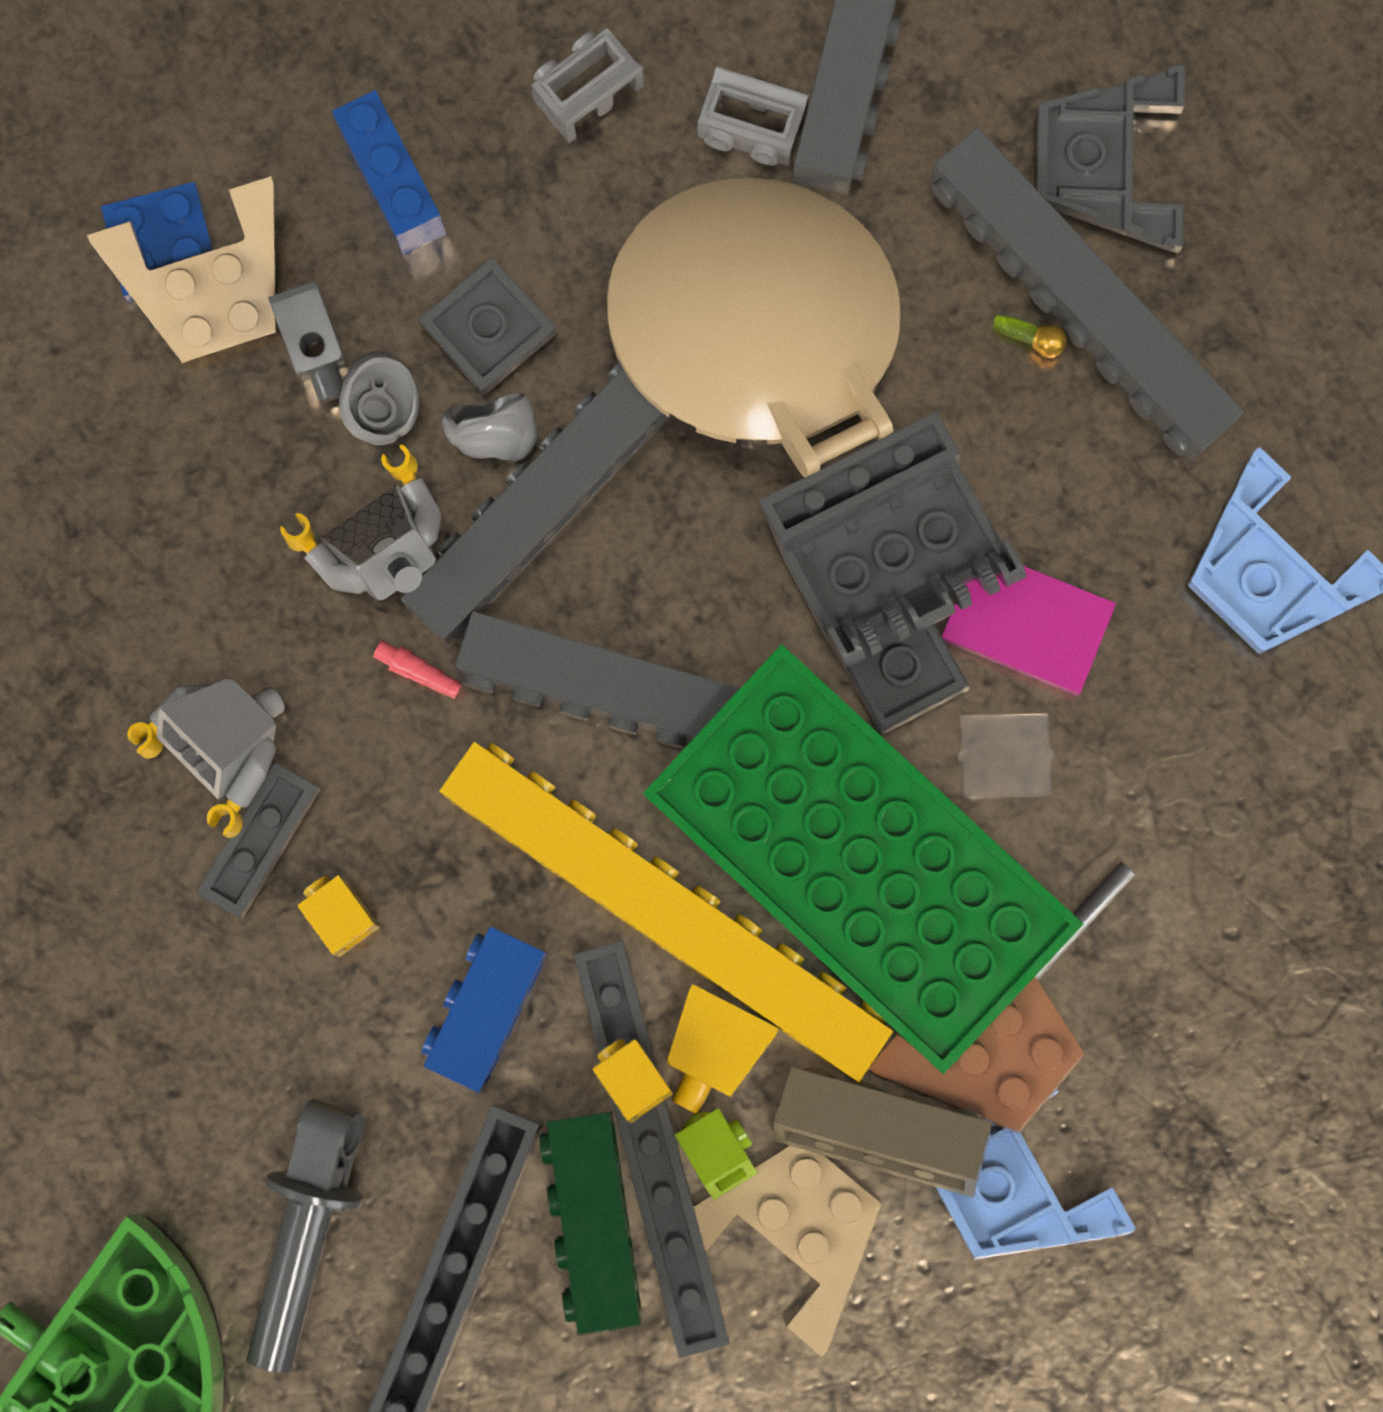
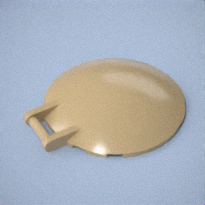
M731 178L701 184L671 197L652 210L627 237L613 265L608 284L607 322L610 338L616 356L628 378L648 402L664 415L669 417L672 414L679 420L696 427L697 433L732 443H736V439L767 440V444L781 443L800 474L805 478L820 471L821 464L873 438L878 441L893 433L890 418L873 392L890 366L897 346L901 318L899 292L889 261L880 245L870 232L843 207L825 196L792 183L764 178ZM857 414L861 418L862 422L812 447L807 440Z

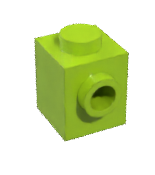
M719 1108L711 1113L701 1112L691 1117L684 1124L683 1130L675 1134L680 1146L713 1200H716L758 1174L744 1151L752 1145L751 1141L737 1118L727 1123Z

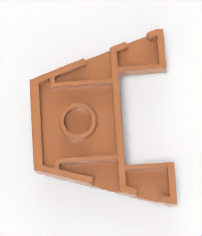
M1035 976L944 1075L899 1034L893 1038L868 1069L875 1077L891 1081L910 1089V1091L925 1097H931L957 1109L962 1108L974 1111L981 1115L983 1120L1019 1134L1084 1057V1052Z

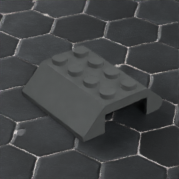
M937 411L759 500L760 507L786 566L829 646L845 668L865 659L861 643H863L871 655L882 651L881 640L876 629L886 624L894 636L901 641L911 636L905 621H908L912 628L919 632L955 614L956 611L950 598L953 599L961 610L971 606V594L966 584L973 580H976L983 590L991 596L1000 591L997 578L1006 587L1026 578L1025 569L1009 539L1001 542L959 467L960 452Z

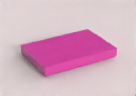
M1025 566L1023 567L1026 572V578L1008 587L1004 586L997 578L1000 591L991 596L983 590L976 580L967 583L966 586L971 594L972 605L961 610L956 603L954 604L956 613L949 616L942 633L945 643L1079 696L1116 603Z

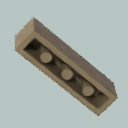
M791 1067L774 1120L775 1142L974 1198L990 1140L992 1122L983 1120L981 1115L968 1109L958 1108L952 1112L934 1107L929 1100L917 1095H904L902 1098L883 1093L879 1086L870 1082L860 1081L858 1083L855 1081L854 1084L836 1080L829 1072L819 1068L807 1067L805 1070Z

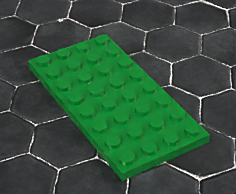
M783 644L773 652L642 793L943 1075L1084 925Z

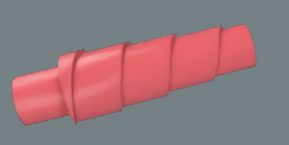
M382 640L374 652L373 658L389 666L388 671H393L406 679L409 678L422 686H427L441 694L444 693L453 699H456L462 688V684L458 680L445 674L444 671L429 664L428 661L413 654L411 650L403 646L397 648Z

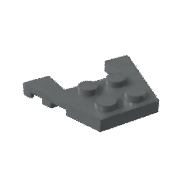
M1185 65L1168 67L1165 72L1145 77L1144 74L1132 77L1123 84L1099 90V87L1039 103L1036 121L1035 189L1056 211L1170 252H1180L1183 247V204L1140 203L1132 201L1134 112L1181 114L1185 107Z

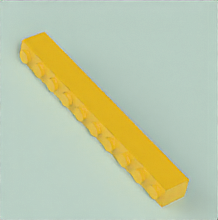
M473 742L439 790L446 799L763 1019L779 1028V1030L851 1080L860 1082L893 1033V1030L884 1025L886 1021L864 1000L859 1007L842 996L847 988L823 971H821L817 978L800 967L805 959L781 942L774 949L758 937L763 930L739 913L734 920L717 910L721 901L697 884L692 891L675 881L679 872L662 859L654 856L650 863L633 852L638 844L623 832L614 827L609 834L592 823L597 815L576 800L572 799L568 806L551 795L556 787L531 770L527 777L510 767L515 759L495 744L490 742L486 749Z

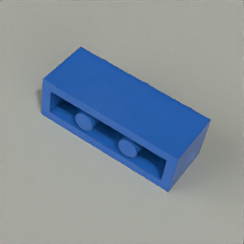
M376 90L333 110L332 114L338 130L401 253L405 255L446 235L441 215Z
M489 927L485 936L477 933L465 958V961L472 963L465 980L462 982L456 979L444 1001L443 1007L450 1010L442 1028L434 1025L424 1042L421 1053L428 1057L423 1067L473 1091L483 1093L548 954L492 927Z

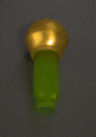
M997 315L993 324V329L999 330L1005 336L1032 345V348L1045 358L1059 356L1067 344L1064 330L1055 324L1040 325L1038 327L1011 316L1003 317Z

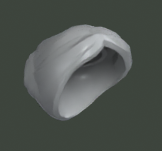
M375 351L365 354L348 370L342 383L339 397L340 414L344 425L354 437L373 445L394 443L400 436L407 434L413 428L420 405L419 389L410 370L401 361L395 359L390 352Z
M524 393L510 394L482 404L453 406L446 410L441 417L443 431L448 441L456 446L464 455L472 458H498L515 462L525 460L528 454H531L539 437L531 402Z

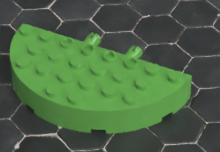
M141 1213L128 1215L124 1218L47 1328L16 1307V1304L12 1301L8 1302L0 1311V1335L26 1353L25 1361L0 1395V1412H222L224 1396L222 1346L216 1320L207 1295L194 1270L179 1249L158 1227Z

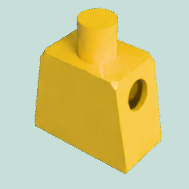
M692 984L666 1063L685 1073L671 1101L695 1114H699L711 1088L731 1097L774 1039L779 1028Z

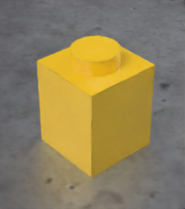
M328 875L316 880L303 891L306 899L297 905L332 955L341 957L380 928L346 879L339 875L332 880Z
M623 1038L619 1039L597 1055L601 1063L594 1067L593 1071L629 1123H633L673 1095L636 1039L629 1044H626Z

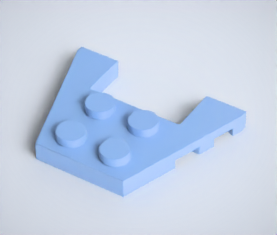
M1260 447L1250 456L1187 585L1258 654H1262L1383 594V564L1369 550L1365 551L1331 585L1257 514L1292 478Z
M1056 1089L1049 1098L1057 1095L1058 1089ZM995 1124L991 1125L990 1140L974 1198L935 1187L974 1260L1123 1236L1136 1230L1113 1187L1065 1212L1022 1134H1017Z

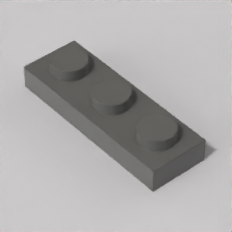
M274 763L262 786L242 816L243 826L240 833L228 839L196 893L238 918L243 919L321 789L281 765Z

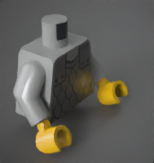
M402 444L399 446L405 453L403 464L394 467L385 454H382L381 461L393 478L402 481L404 486L400 489L396 485L320 537L323 543L319 545L316 543L312 526L303 514H295L297 521L304 529L301 534L293 536L288 534L283 526L280 527L288 547L294 551H305L307 554L305 560L336 591L356 594L366 591L376 600H384L397 590L402 593H410L420 586L422 573L434 566L437 560L431 545L438 538L441 512L423 478L417 479L415 476L418 468L416 458Z
M224 679L215 684L181 685L150 715L151 722L149 724L138 722L131 725L128 729L127 737L134 745H138L147 737L146 741L137 749V753L146 759L156 757L162 751L164 745L218 800L226 795L228 798L226 804L215 805L208 811L207 823L212 828H215L223 815L230 814V822L224 829L223 836L233 838L240 833L243 826L242 817L238 813L241 807L247 808L265 781L276 753L274 745L276 723L273 718L284 712V703L280 695L273 688L267 687L251 697L231 679Z

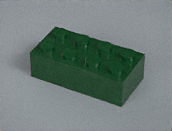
M613 1111L548 1121V1132L540 1133L539 1141L543 1165L553 1164L555 1183L547 1186V1198L551 1218L560 1216L563 1235L557 1236V1239H554L558 1270L568 1269L570 1287L565 1288V1292H562L566 1324L576 1323L577 1335L641 1326L643 1312Z

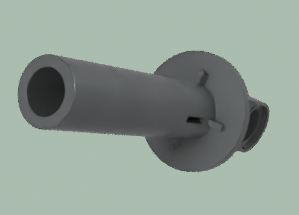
M317 1099L310 1100L301 1112L288 1171L270 1172L265 1182L266 1186L274 1192L288 1197L246 1360L257 1368L272 1372H290L293 1368L333 1211L341 1212L344 1209H357L361 1207L363 1202V1195L356 1189L347 1186L356 1150L363 1136L364 1116L361 1113Z

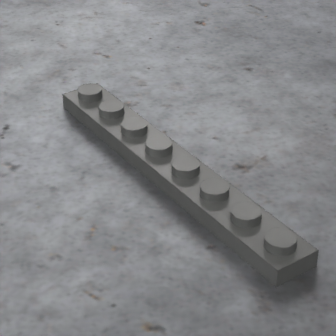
M620 941L574 954L599 1053L619 1039L623 1038L626 1044L636 1039L657 1069L624 942ZM611 1098L678 1357L683 1358L730 1345L666 1100L633 1123H629Z

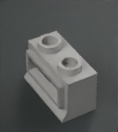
M608 28L598 35L594 31L585 33L572 46L573 54L561 63H558L556 60L548 61L534 75L535 82L531 84L533 100L568 143L576 138L574 123L592 110L598 116L606 114L613 107V94L629 83L636 92L644 87L643 67L630 56ZM608 53L615 63L562 102L555 93Z
M716 66L698 120V137L703 138L706 144L718 150L730 151L734 148L750 153L754 160L765 165L782 163L789 166L807 114L809 95ZM722 95L747 102L752 109L757 111L769 109L788 115L783 134L716 113L715 109L718 101H721Z

